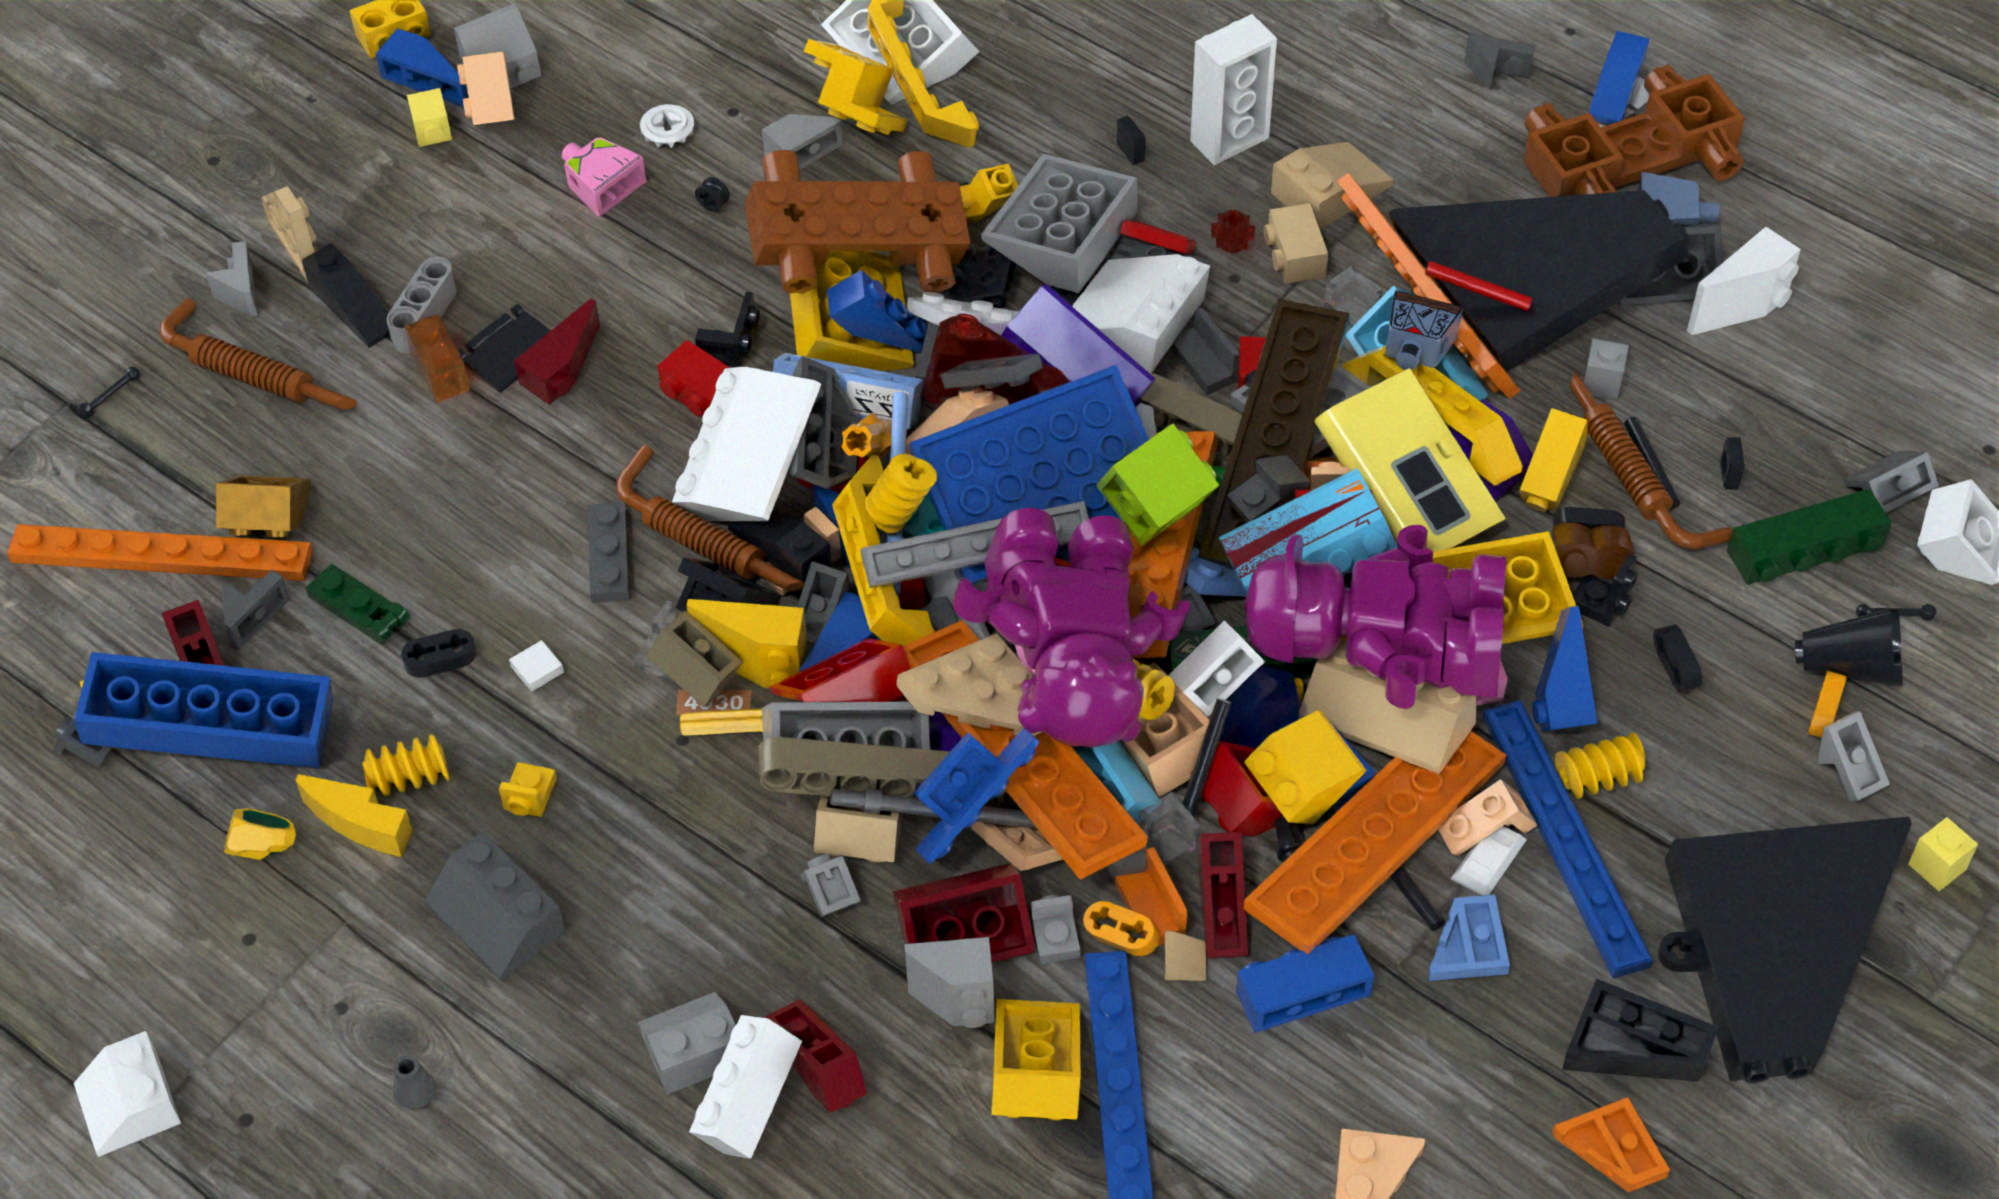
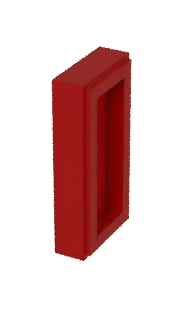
M1136 220L1123 221L1120 230L1121 234L1184 254L1194 253L1197 242L1193 238Z

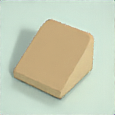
M1165 931V980L1206 981L1205 941L1174 931Z

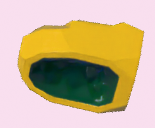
M251 808L235 809L228 829L224 853L261 860L269 854H279L294 844L296 836L294 824L277 814Z

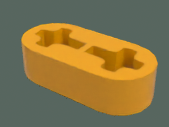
M1827 670L1808 730L1809 735L1822 738L1823 728L1834 722L1847 676Z
M1107 901L1095 902L1089 906L1084 914V926L1098 942L1140 957L1152 953L1159 944L1160 936L1158 929L1149 918L1142 914ZM1108 916L1116 924V927L1114 928L1106 924L1099 927L1096 922L1099 918L1106 919ZM1131 930L1140 933L1144 930L1147 936L1145 939L1138 938L1134 941L1127 931Z

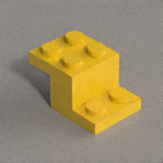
M808 39L804 52L815 56L814 63L830 69L818 103L829 107L828 114L842 120H847L848 118L856 121L857 127L872 133L878 131L889 135L891 130L904 132L908 119L880 107L892 77L893 68L843 46Z

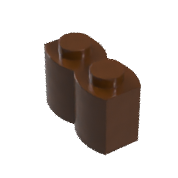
M1561 523L1553 526L1551 539L1565 576L1581 577L1593 573L1604 579H1614L1629 553L1634 555L1629 531L1624 528L1603 525L1590 529L1578 523Z

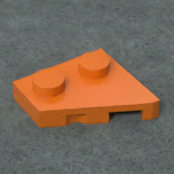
M1628 1097L1566 1120L1553 1127L1552 1134L1556 1140L1628 1193L1668 1177L1670 1169Z

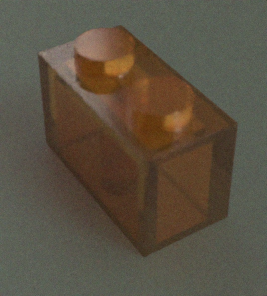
M438 314L404 326L411 355L436 403L470 391L464 362Z

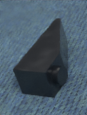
M332 243L302 260L310 290L368 348L390 336L386 319L388 312L352 263Z
M772 510L768 521H732L728 524V530L734 535L762 549L765 553V560L769 564L804 583L812 561L832 567L829 542L803 521Z

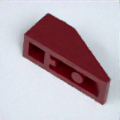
M590 298L514 360L519 384L548 405L552 404L560 396L568 393L577 381L600 327L595 300Z
M199 599L161 613L179 661L224 666Z
M1242 833L1199 834L1197 836L1198 868L1206 957L1248 956L1246 911L1243 909L1245 886Z
M801 999L764 1017L802 1041L792 1065L811 1094L830 1113L837 1109L845 1108L853 1101L867 1095L856 1053Z

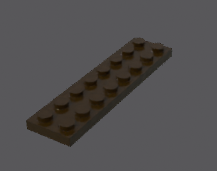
M1278 299L1202 543L1199 558L1234 570L1219 537L1246 524V521L1228 503L1227 495L1257 474L1256 460L1287 455L1305 473L1318 429L1314 421L1323 412L1350 322V313ZM1294 496L1292 499H1290L1289 501H1287L1286 503H1288V502L1294 500V499H1295V496Z

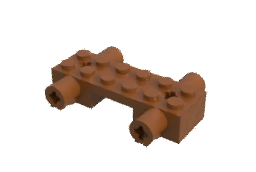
M1667 64L1664 67L1654 68L1653 72L1645 79L1644 88L1649 94L1646 113L1600 127L1590 112L1566 120L1562 115L1558 114L1550 103L1534 107V110L1527 115L1524 122L1529 132L1524 163L1549 197L1617 192L1614 188L1640 180L1642 172L1659 174L1701 160L1715 180L1723 181L1734 176L1744 163V158L1736 148L1739 144L1745 117L1710 74L1686 81L1682 76L1676 74L1674 68Z
M777 150L768 153L762 159L765 181H754L744 202L754 266L779 265L782 288L787 294H805V292L814 289L818 285L815 265H824L830 251H889L891 265H916L920 288L924 292L941 293L955 284L952 265L960 263L970 246L959 182H937L933 158L930 153L914 151L901 156L898 160L901 182L801 181L798 158L795 152Z

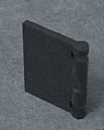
M515 304L510 308L511 313L517 319L513 320L509 314L504 313L465 344L466 349L471 354L470 356H467L462 349H458L453 353L458 363L465 365L500 393L518 380L514 360L551 331L524 311L519 304Z

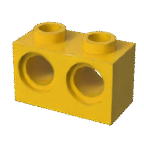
M375 0L349 10L355 35L370 58L376 57L378 50L397 28L418 34L424 38L431 36L426 10L419 0Z

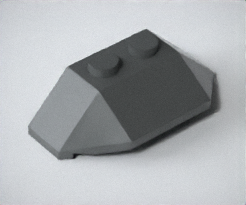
M802 356L798 360L792 376L815 380L821 383V387L787 473L827 489L850 481L856 474L857 455L848 456L841 446L843 444L842 432L851 424H857L858 417L846 392L837 382L839 377L835 369Z

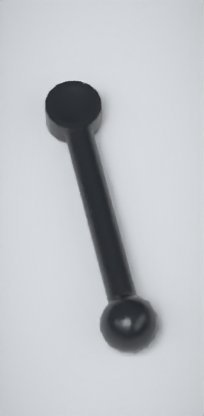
M129 367L126 370V375L93 401L79 405L77 410L80 417L84 419L90 418L94 413V408L130 380H137L140 377L138 368Z
M1860 604L1856 608V615L1860 617L1886 609L1897 608H1870L1866 604ZM1925 604L1921 609L1898 608L1899 616H1920L1926 621L1933 620L1937 613L1936 608L1931 604Z

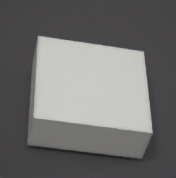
M542 640L509 659L511 668L531 692L564 673L563 665Z

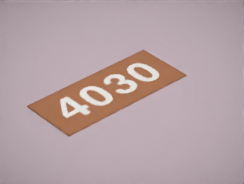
M678 690L676 716H681L682 713L750 709L752 690H723L705 707L701 706L685 690Z

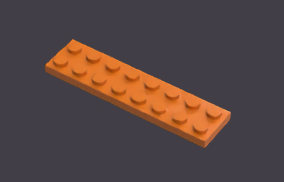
M1347 173L1337 182L1345 191L1340 197L1350 210L1355 213L1367 232L1376 240L1377 245L1393 262L1394 267L1405 281L1410 284L1414 293L1417 296L1453 304L1431 276L1425 275L1426 269L1353 177ZM1461 316L1458 337L1454 342L1455 346L1465 355L1469 364L1494 394L1501 390L1508 399L1517 395L1521 390L1464 317Z
M1185 432L1191 439L1193 451L1199 459L1206 461L1212 467L1218 445L1216 432ZM1203 502L1142 547L1130 532L1133 544V555L1129 564L1131 576L1128 592L1130 618L1141 613L1151 591L1158 595L1156 603L1159 606L1175 610L1180 600ZM1156 639L1145 653L1132 656V658L1166 657L1170 640L1161 641Z
M961 620L904 645L903 648L910 669H913L977 642L979 638ZM942 713L962 738L969 732L996 757L1016 737V735H1013L1014 729L990 724V728L987 729L957 722L958 716ZM1045 732L1035 735L1034 737L1040 742L1035 747L1036 752L1033 758L1026 765L1018 766L1009 776L1005 790L1077 877L1081 880L1146 847L1148 836L1070 745L1054 740Z
M1470 731L1440 774L1394 757L1245 898L1243 909L1298 950H1303L1309 954L1452 816L1456 809L1472 797L1504 765L1507 755Z

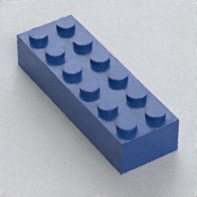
M91 652L74 722L81 744L320 768L334 700L331 679L328 676Z

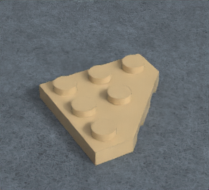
M286 186L261 197L268 223L307 281L302 260L318 251L312 245L317 239L310 223L305 220L310 214L302 197L295 198L289 187Z
M995 633L899 674L896 685L918 713L934 716L935 711L958 716L957 722L987 729L990 728V724L1014 729L1013 735H1017L1023 729L1018 720L1017 711L1020 697L1023 695L1021 685L1025 679H1031L1032 674L998 633ZM1040 731V732L1031 733V734H1032L1033 736H1035V735L1040 734V733H1042V732Z

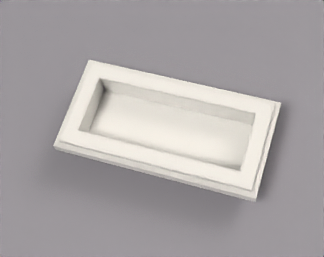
M1505 826L1500 827L1471 848L1451 877V880L1480 896L1490 895L1527 839Z

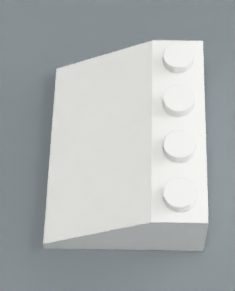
M846 0L821 24L838 45L887 66L867 29V13L871 0ZM904 0L903 15L893 18L897 29V37L900 42L904 41L907 44L914 68H920L923 73L925 88L955 75L979 53L977 48L933 0ZM893 75L884 95L891 105L905 99Z
M1179 254L1108 260L1072 307L1151 374L1191 319L1195 310L1203 302L1210 265L1198 262L1192 257H1184Z
M750 367L725 368L716 382V392L711 405L704 412L702 418L703 425L698 438L690 447V458L684 473L676 482V493L672 503L707 521H768L821 383L815 380Z

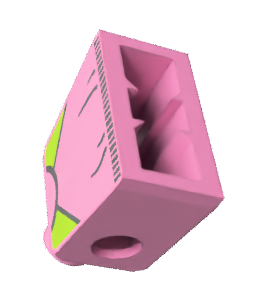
M602 137L595 138L583 148L572 142L563 149L562 159L566 161L564 167L570 189L599 217L647 182L643 157Z

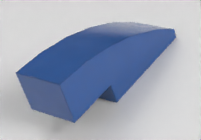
M1621 31L1616 32L1589 109L1596 122L1609 125L1623 120L1646 58L1649 38Z

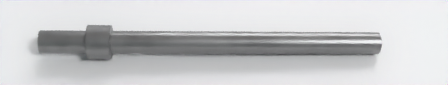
M865 788L863 792L841 789L831 790L830 805L861 808L862 813L870 814L888 811L939 817L918 798L884 795L882 790ZM983 806L981 814L976 822L1037 829L1027 815L1020 810Z

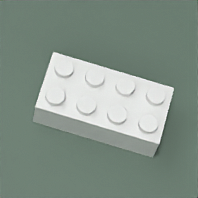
M1253 14L1234 21L1230 25L1195 41L1190 141L1213 165L1269 138L1277 38Z

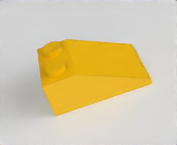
M695 599L687 600L688 613L743 661L736 673L763 688H769L798 673L809 654L804 608Z
M996 999L991 1115H1001L1009 1118L1038 1117L1051 1120H1077L1081 1079L1080 1003Z

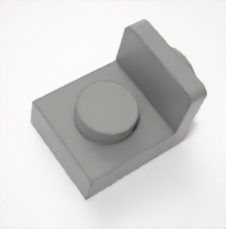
M828 853L807 862L809 869L805 870L800 876L803 883L807 882L821 918L861 901L843 856L831 859Z
M1049 895L1040 900L1032 901L1031 925L1039 963L1047 964L1080 958L1081 950L1073 918L1072 897L1070 895L1061 897Z

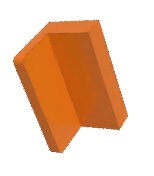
M1151 847L1145 850L1147 870L1142 873L1115 876V886L1127 909L1146 916L1156 926L1160 936L1159 946L1164 944L1165 931H1174L1186 935L1187 909L1155 848ZM1144 930L1140 932L1142 938L1145 939L1147 936Z

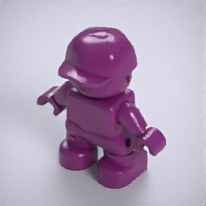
M1410 525L1399 532L1397 548L1373 555L1366 560L1357 561L1353 566L1351 588H1345L1344 576L1334 563L1329 561L1311 562L1302 559L1303 537L1302 535L1294 534L1287 543L1285 554L1275 555L1262 561L1252 574L1245 601L1248 638L1252 647L1264 656L1282 662L1293 663L1294 657L1310 659L1328 657L1338 647L1341 635H1346L1347 662L1350 665L1362 667L1378 678L1385 680L1386 699L1390 704L1398 708L1408 709L1415 704V685H1419L1422 682L1439 689L1451 686L1459 694L1496 697L1503 634L1506 556L1479 554L1473 559L1472 569L1453 568L1450 570V579H1448L1449 567L1440 563H1433V551L1426 548L1427 529L1422 525Z

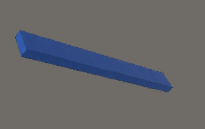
M1521 700L1484 710L1483 719L1498 749L1507 755L1505 763L1526 806L1538 824L1537 828L1612 979L1651 968L1653 959Z

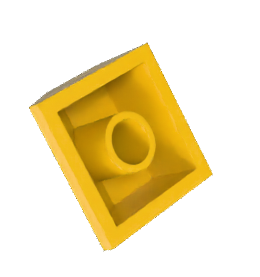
M1320 710L1270 734L1244 761L1289 823L1314 824L1367 771Z

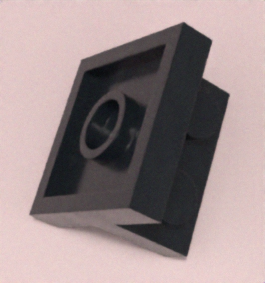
M683 557L678 572L688 576V580L675 608L682 612H688V599L773 605L778 593L752 580H746L714 562Z

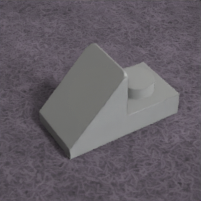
M246 241L232 243L233 257L227 258L228 269L208 272L206 277L212 295L216 299L250 317L257 316L254 269Z
M1855 711L1823 728L1818 763L1835 764L1849 801H1859L1890 785L1860 711Z

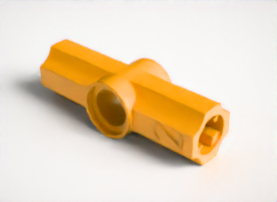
M873 412L859 423L851 424L842 432V449L848 456L858 455L862 458H870L871 455H879V458H882L891 451L892 420L879 419Z

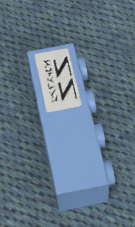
M789 353L782 354L774 360L773 372L792 376L798 360L802 356ZM807 357L835 369L839 377L837 382L846 392L858 417V423L873 412L879 419L892 420L893 394L896 392H904L908 395L907 429H910L919 421L924 379Z

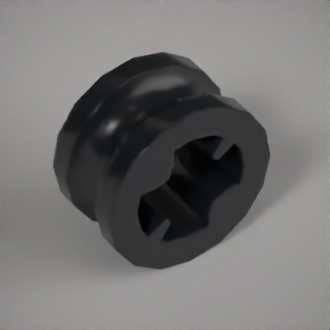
M708 177L695 190V197L705 209L717 212L729 200L730 192L719 179Z

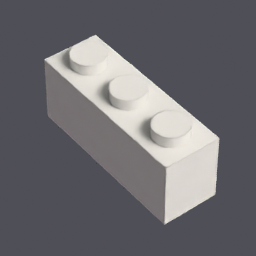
M741 1015L737 1025L731 1032L730 1041L723 1057L714 1070L713 1079L703 1102L696 1111L689 1133L723 1154L751 1159L802 1041L768 1018Z

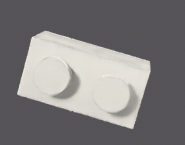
M1223 621L1168 676L1172 677L1174 683L1208 717L1212 714L1217 698L1226 700L1265 661L1232 627Z

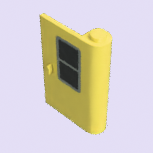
M1410 368L1338 403L1315 419L1314 422L1341 465L1349 467L1350 471L1356 468L1360 471L1369 490H1372V495L1388 524L1396 545L1398 534L1403 528L1410 525H1422L1428 531L1426 548H1429L1431 551L1450 549L1506 519Z

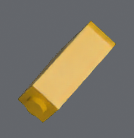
M1551 408L1520 488L1521 500L1526 501L1525 505L1539 512H1546L1547 509L1557 511L1588 442L1586 419Z

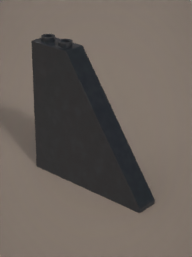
M1645 190L1397 208L1388 212L1394 229L1425 269H1427L1429 261L1532 297L1528 311L1433 278L1454 305L1463 307L1462 316L1506 372L1689 257L1686 244L1689 241V236L1679 222L1673 224L1668 218L1669 213L1664 204L1659 199L1653 200Z
M1909 816L1673 840L1666 855L1665 864L1684 928L1690 939V948L1695 955L1696 968L1713 1025L1719 1027L1716 1036L1730 1081L1745 1080L1747 1083H1759L1767 1080L1769 1077L1786 1075L1787 1078L1798 1079L1812 1073L1823 1055L1912 824Z

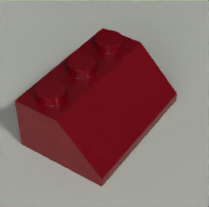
M1012 863L892 891L905 944L989 937L991 963L1036 952L1021 875Z

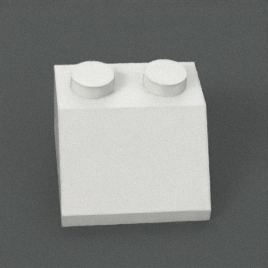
M1972 479L1934 489L1931 492L1917 547L1937 570L1990 585L1997 584L1999 582V511Z
M146 1031L104 1047L74 1082L98 1157L181 1124L158 1054Z

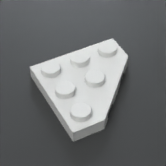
M923 292L922 297H908L907 310L912 314L962 337H1000L1006 326L1019 312L993 307L992 303L986 301H972V303L945 299L944 295L935 292Z

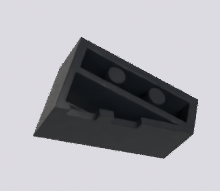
M1596 979L1566 1052L1562 1070L1699 1082L1719 1027Z

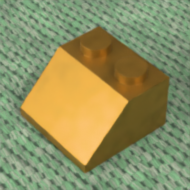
M237 475L216 483V528L229 529L230 535H251L252 530H265V536L268 537L288 536V531L301 527L311 487V478Z

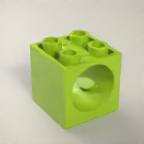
M1172 423L1114 464L1096 486L1121 520L1127 524L1128 529L1142 547L1198 507L1219 484L1216 481V474L1213 468L1206 461H1201L1193 451V444L1189 436L1182 430L1178 431Z

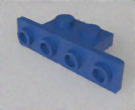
M1023 728L998 757L992 754L969 732L960 740L914 792L917 798L942 818L916 848L924 860L931 864L936 858L940 859L950 851L954 844L953 839L963 828L973 825L979 818L984 804L991 797L998 796L1006 788L1009 776L1018 766L1026 765L1033 758L1036 752L1035 747L1040 742L1036 737Z

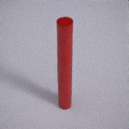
M1429 261L1425 275L1528 311L1532 301V297Z

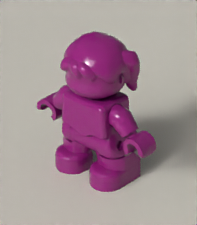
M1022 508L1010 512L998 524L984 561L988 579L985 592L974 588L970 580L961 578L953 599L955 612L969 622L985 623L989 621L1007 641L1023 647L1028 666L1035 670V674L1031 679H1025L1022 682L1023 695L1020 697L1017 707L1018 720L1027 732H1045L1060 743L1085 747H1102L1119 740L1126 742L1134 740L1142 729L1138 716L1142 708L1144 687L1141 680L1136 676L1137 667L1132 656L1145 653L1156 639L1166 641L1176 638L1189 612L1190 602L1188 600L1179 601L1175 610H1169L1156 603L1158 595L1151 591L1141 613L1130 618L1128 592L1131 576L1129 564L1133 555V544L1128 526L1121 519L1112 516H1097L1087 519L1078 525L1067 547L1072 567L1057 566L1054 561L1058 548V536L1052 516L1044 510L1037 508Z

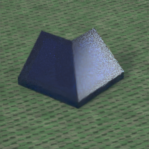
M1261 665L1226 699L1232 705L1220 742L1257 748L1270 734L1299 720V697L1293 673Z

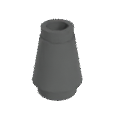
M404 1055L399 1057L393 1066L394 1098L402 1107L412 1110L421 1109L428 1105L433 1098L436 1090L435 1081L414 1056Z

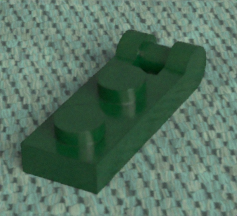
M330 564L305 588L309 598L379 644H383L391 636L390 631L396 625L401 627L410 618L402 605L397 602H390L333 564Z

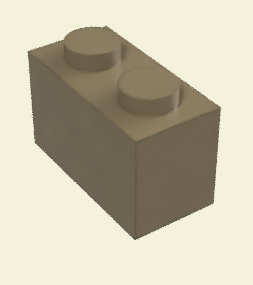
M686 611L661 630L646 656L703 707L727 688L743 662Z

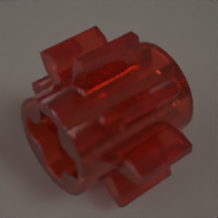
M1228 210L1223 214L1219 213L1217 223H1212L1211 237L1216 238V247H1221L1222 250L1229 253H1237L1242 249L1247 250L1249 240L1254 239L1255 226L1250 225V215H1245L1239 210Z

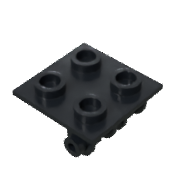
M991 246L967 249L960 263L952 265L955 284L951 288L944 290V298L962 302L983 298L986 302L992 303L993 307L1003 308L1007 302L1006 292L1011 288L1012 273L1017 264Z

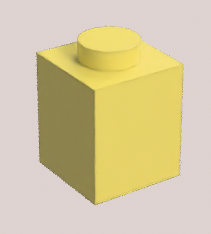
M440 88L407 95L419 147L452 140Z
M1946 817L1919 838L1908 865L1935 889L1940 891L1967 870L1978 843Z

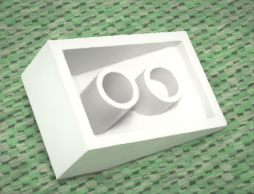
M1765 227L1699 282L1687 332L1695 335L1761 318L1770 313L1775 307L1781 308L1784 306L1792 294L1790 285L1799 269L1797 261L1801 249Z

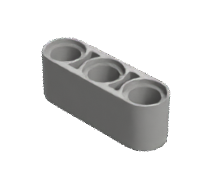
M438 256L426 259L388 313L386 318L393 347L396 351L408 354L419 350L454 299L457 289L452 266L448 259Z

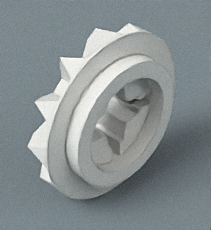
M666 104L654 107L647 111L640 121L641 134L644 135L646 142H654L658 148L663 144H668L672 148L675 142L685 144L686 137L693 135V116L687 109L678 105ZM666 121H668V125H670L672 130L665 131Z

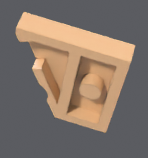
M975 822L971 825V829L1020 871L1063 860L1038 829Z
M1342 1129L1335 1199H1390L1392 1194L1399 1189L1405 1180L1406 1173L1414 1161L1423 1153L1425 1139Z

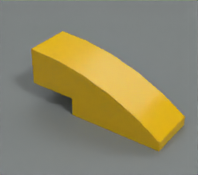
M301 774L297 775L295 781L303 803L328 826L356 843L398 857L403 856L413 832L406 809L378 804L374 789Z

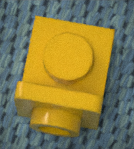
M517 762L509 783L501 782L499 787L503 808L518 816L533 815L542 817L557 780L555 770Z

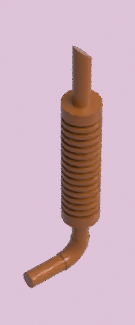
M186 298L160 324L159 335L164 343L173 348L188 352V358L192 364L258 387L296 403H302L309 397L343 410L353 408L357 404V401L353 398L313 384L312 374L282 362L280 363L277 360L237 347L204 333L198 334L194 339L177 333L175 331L176 328L196 309L195 302L189 298Z
M1575 371L1569 388L1586 412L1582 418L1587 420V432L1643 518L1646 520L1656 519L1671 542L1683 548L1702 549L1729 542L1732 534L1731 527L1703 533H1691L1682 529L1675 522L1669 512L1673 505L1672 498L1633 442L1625 427L1619 421L1610 405L1597 404Z
M643 444L624 470L621 471L616 483L618 497L625 505L642 513V522L645 526L667 536L669 539L702 555L710 561L725 567L746 580H751L756 575H759L787 591L803 589L804 582L764 561V551L755 545H751L749 542L704 520L702 517L687 511L685 508L670 502L662 496H655L649 501L636 494L632 488L634 479L655 454L649 446Z

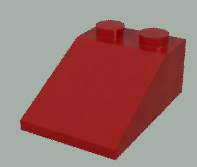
M867 638L769 688L774 695L802 702H902L906 697L896 685L897 677L899 674L910 670V665L902 644Z

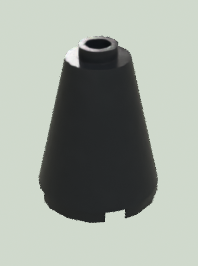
M1898 608L1886 609L1802 632L1803 640H1795L1796 663H1804V671L1826 675L1828 670L1847 676L1848 679L1893 687L1903 686L1901 631Z

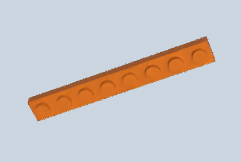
M17 524L7 555L11 563L263 578L273 570L283 576L284 580L305 581L313 550L310 542Z

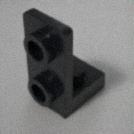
M745 292L733 333L698 328L695 337L696 346L729 367H740L744 354H749L751 350L752 327L757 328L760 319V307L755 306L754 294L752 292Z
M1629 553L1615 575L1612 584L1590 574L1583 577L1573 593L1576 606H1579L1581 615L1607 627L1611 626L1617 614L1622 617L1625 615L1633 598L1629 593L1633 589L1639 574L1634 571L1637 556Z

